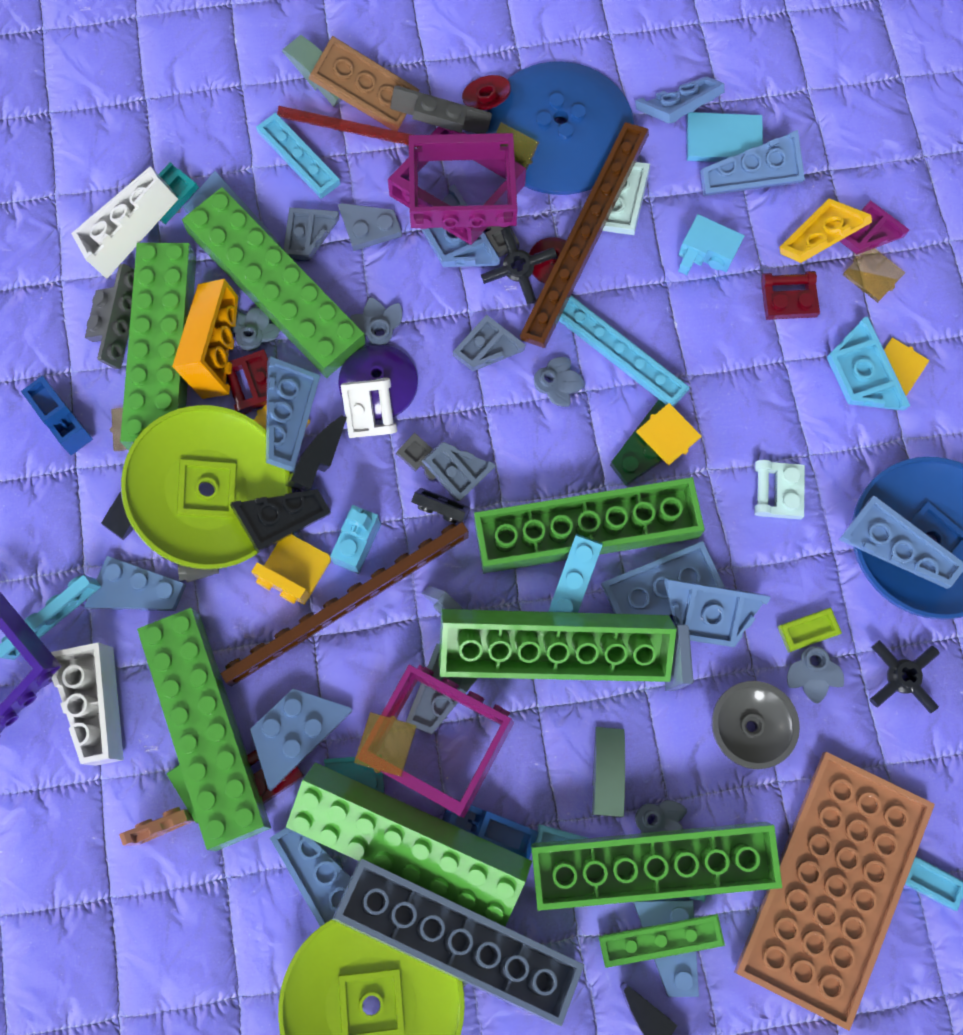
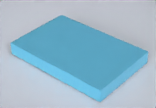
M688 113L686 117L687 161L719 162L744 153L751 148L763 145L762 115Z

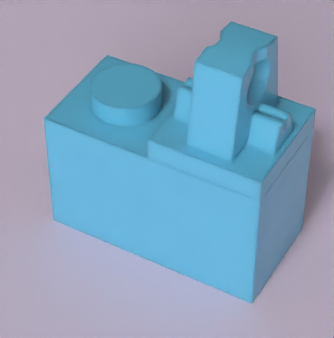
M697 214L678 256L683 258L678 272L688 275L694 263L701 266L705 262L711 268L727 273L745 235Z
M352 505L341 528L340 536L330 555L335 565L357 574L360 573L381 526L377 514Z

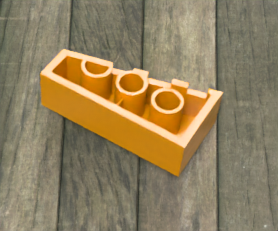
M225 279L197 285L172 365L202 399L229 395L230 385L226 384V377L232 371V363L228 362L229 350L234 349L231 327H236L238 295Z

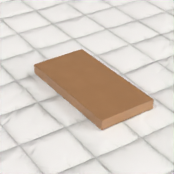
M334 36L329 40L309 76V80L396 133L407 114L390 108L394 87L400 86L417 92L420 90Z

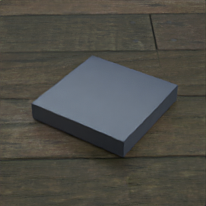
M688 625L676 626L670 682H665V691H676L694 682Z

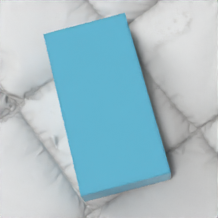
M915 856L905 885L953 911H958L963 898V881Z

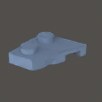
M343 203L338 204L353 251L402 237L394 210Z
M445 442L436 446L422 460L423 464L456 501H461L496 467L490 461L486 462L469 452L460 451Z

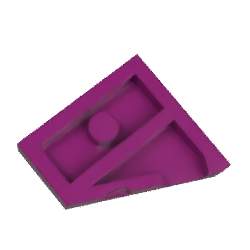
M870 200L861 211L871 214L872 223L839 242L855 254H860L904 238L910 229Z

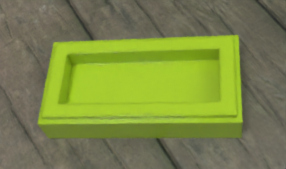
M831 607L777 627L788 653L842 634Z

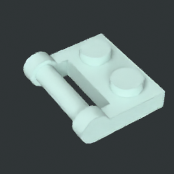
M769 460L756 461L755 471L758 472V497L754 515L803 519L805 465L775 463ZM769 473L775 474L774 506L768 505Z

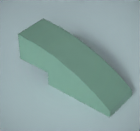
M300 35L282 50L314 90L319 89L333 107L342 101L339 97L309 80L312 70L323 53L318 47Z
M595 727L592 815L624 817V729Z

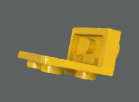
M291 535L277 543L264 566L257 562L251 572L257 578L256 583L269 591L271 588H274L281 592L279 596L292 604L298 601L305 605L329 566L331 558L327 553Z

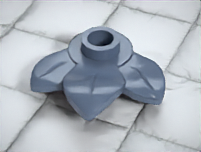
M371 297L364 307L363 314L351 315V320L367 336L371 343L384 345L391 340L393 330L401 324L402 308L399 303H396L385 309L380 302ZM377 331H383L384 335L376 336L375 333Z
M259 307L252 308L248 311L247 315L237 311L236 327H231V331L236 334L237 344L246 351L256 350L262 342L273 341L278 337L281 330L275 324L269 323L270 319Z
M566 357L550 360L547 367L541 368L535 373L533 379L535 388L540 393L547 394L553 404L561 407L570 406L569 394L581 390L585 386V382L580 374L570 370L571 360ZM544 377H547L550 380V383L547 382L544 379Z
M812 646L804 650L800 661L790 666L787 674V685L789 688L803 687L806 696L817 704L824 699L829 686H844V675L842 669L830 661L829 655L824 649ZM811 656H815L818 659L819 663L817 666L811 664Z
M665 800L658 805L647 803L637 810L635 822L641 833L681 830L683 827L678 822L686 815L687 809L682 804L673 800ZM650 814H653L655 817L654 821L648 824L647 818Z

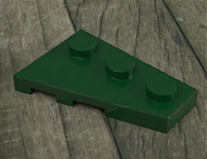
M661 400L655 403L611 461L610 466L625 486L663 462V459L636 433L641 426L650 420L651 414H657L665 407Z

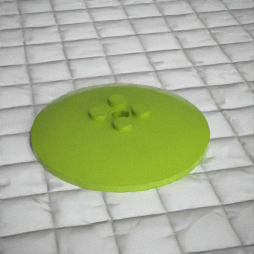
M213 405L179 408L150 423L139 434L129 449L121 477V495L125 513L131 526L142 541L154 552L171 562L189 568L204 570L231 567L247 561L258 554L231 508V502H244L261 497L283 496L292 493V489L285 486L290 476V471L266 463V430L242 413ZM204 482L210 483L214 487V494L211 496L202 495L199 491V485Z
M331 919L320 926L304 941L287 968L278 1003L280 1035H461L465 1010L463 983L459 979ZM368 996L377 997L380 1003L378 1011L373 1015H367L362 1008L363 1001Z

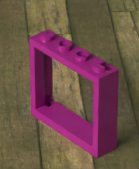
M438 126L431 133V135L466 133H460ZM408 157L388 178L389 196L410 208ZM505 159L474 160L506 179ZM418 161V172L429 161ZM515 161L516 192L518 194L525 186L526 168ZM506 180L484 205H507ZM418 187V207L450 206ZM487 227L443 229L472 245Z
M513 133L409 135L411 228L517 226ZM505 159L507 205L418 207V161Z
M409 664L357 759L464 818L507 738L514 721L508 717L510 712L495 704L491 708L483 704L485 699L472 691H469L466 695L457 690L459 688L457 683L445 677L443 681L432 677L434 672L427 667L419 665L418 668H415ZM417 681L500 725L460 802L377 756Z

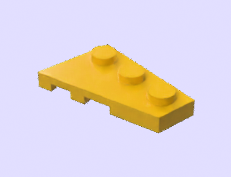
M829 198L779 247L780 254L802 263L872 223L871 214Z

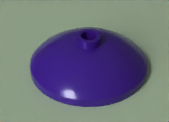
M389 345L365 346L347 358L340 370L338 384L341 397L343 399L342 383L390 378L391 387L389 388L392 415L395 417L409 407L416 395L418 378L415 366L405 353ZM375 372L381 373L379 378L372 377ZM371 390L375 420H382L378 390Z

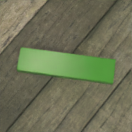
M718 913L599 936L605 968L725 946Z

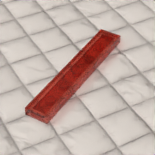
M278 106L277 115L284 119L409 146V135H412Z

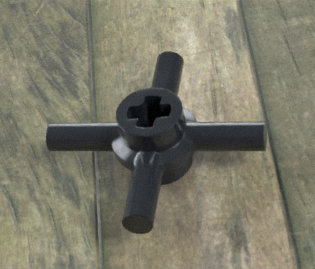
M504 228L501 230L509 254L505 257L502 267L480 274L482 281L486 284L507 276L510 280L519 282L526 303H534L537 300L529 277L532 275L535 265L557 257L555 249L553 247L530 255L526 251L518 250L511 228ZM520 260L521 264L525 263L522 271H517V268L512 269L515 266V261Z
M880 640L871 646L889 667L887 671L888 683L870 698V702L878 708L895 692L903 694L912 693L930 714L939 708L937 703L921 687L923 679L922 669L940 654L936 647L930 646L914 661L907 659L897 660ZM903 672H905L908 676L907 678H905L906 681H904L902 678V676L904 675Z

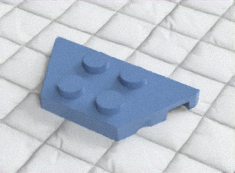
M455 184L448 189L449 193L442 201L450 206H467ZM443 228L421 229L443 267L497 266L500 264V259L484 232L470 245Z
M665 578L664 581L675 626L688 625L690 641L735 647L743 637V632L755 621L754 615L763 604L767 605L770 601V596L766 594Z
M292 689L250 728L268 790L271 792L352 713V709Z

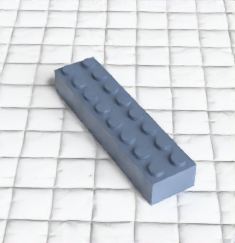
M364 859L358 861L332 920L557 1026H562L584 968V964Z

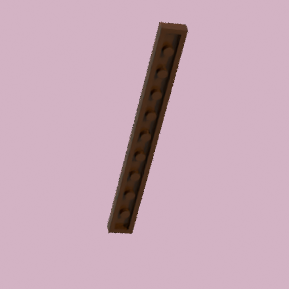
M624 123L520 334L522 341L546 348L649 136L648 128Z
M463 522L457 526L455 523L447 526L441 531L442 535L434 540L429 538L423 541L418 546L419 549L410 555L405 553L399 556L394 561L395 564L390 568L385 569L383 567L378 569L371 575L372 579L364 584L361 582L354 584L347 590L348 594L340 599L337 597L330 599L323 605L324 609L314 614L311 612L306 614L299 620L300 624L294 628L289 629L287 627L275 634V639L266 645L261 643L250 650L251 654L242 660L237 658L229 662L225 666L226 670L220 673L225 683L232 687L468 539V529Z

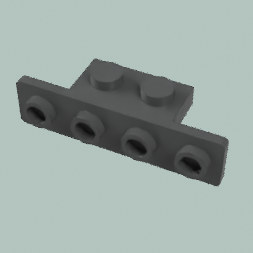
M395 86L393 90L390 108L413 115L412 119L460 133H462V130L476 134H486L488 132L492 117L490 112L400 86Z
M126 264L119 265L114 287L96 290L92 299L93 304L85 338L91 342L101 341L97 359L114 369H120L122 366L130 329L134 269Z

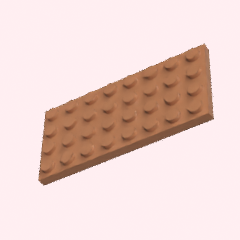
M823 752L779 859L782 888L767 889L734 973L850 1031L935 804L839 757Z

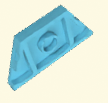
M868 316L864 317L828 355L827 360L848 404L906 410L910 407L909 401Z

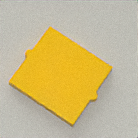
M892 337L884 351L907 396L930 360L915 352L912 346L907 347Z
M670 403L657 414H651L650 420L636 431L668 466L682 454L686 455L689 451L688 449L702 437Z

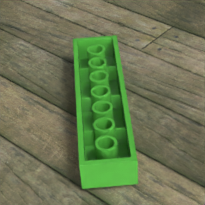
M223 187L182 218L185 229L190 237L326 378L341 367L354 352L365 346L364 333Z
M137 243L120 437V442L128 451L135 439L150 423L171 411L186 407L188 383L172 365L194 298L196 256L190 243Z
M693 477L474 512V525L483 574L567 560L576 534L603 543L599 554L601 555L698 539L705 531Z
M189 608L138 628L137 631L206 849L218 851L271 829L200 614L193 608Z
M441 609L439 672L440 677L670 682L677 629L669 615Z
M316 762L301 782L286 828L357 861L364 859L504 927L524 887L532 861Z
M769 822L531 843L538 911L782 888L775 826Z

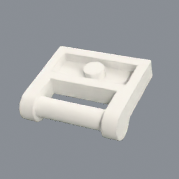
M390 378L342 383L341 390L349 438L397 432V424L393 422L389 388L391 387ZM371 390H378L383 420L381 425L375 424Z

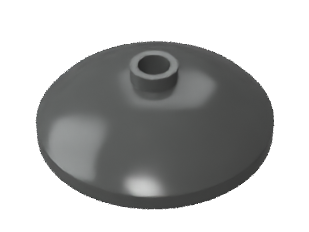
M746 681L732 686L718 699L712 713L711 726L716 744L728 759L745 768L765 769L778 765L792 753L799 738V717L792 701L780 689L765 682ZM748 721L753 722L755 725L753 732H750L746 727Z

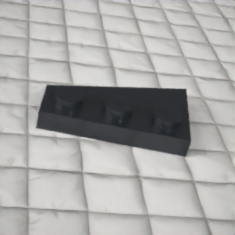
M318 489L230 503L257 553L331 514Z

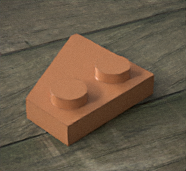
M176 807L164 812L162 818L154 821L148 819L135 825V828L120 833L119 836L123 846L141 845L189 824L194 819L188 810H181L180 807Z

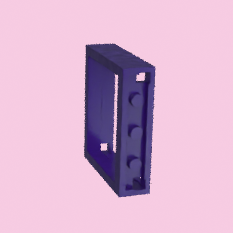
M0 592V629L33 668L0 704L1 733L5 727L10 726L19 718L18 713L24 707L29 706L36 700L37 692L53 681L51 677L62 665Z

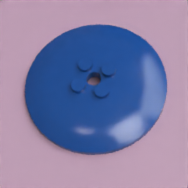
M563 61L545 62L532 65L515 73L507 79L511 86L508 98L500 105L487 111L492 113V117L486 134L513 133L515 161L526 168L525 187L537 192L553 195H570L591 190L624 123L634 124L632 110L626 97L608 77L597 70L577 63ZM557 117H564L567 120V122L559 124L556 123L554 119Z
M940 457L907 459L888 467L867 485L858 499L852 521L868 500L875 496L925 534L934 535L938 544L963 562L962 463ZM853 547L858 564L867 580L877 592L893 605L924 618L947 620L963 617V572L952 587L946 589Z

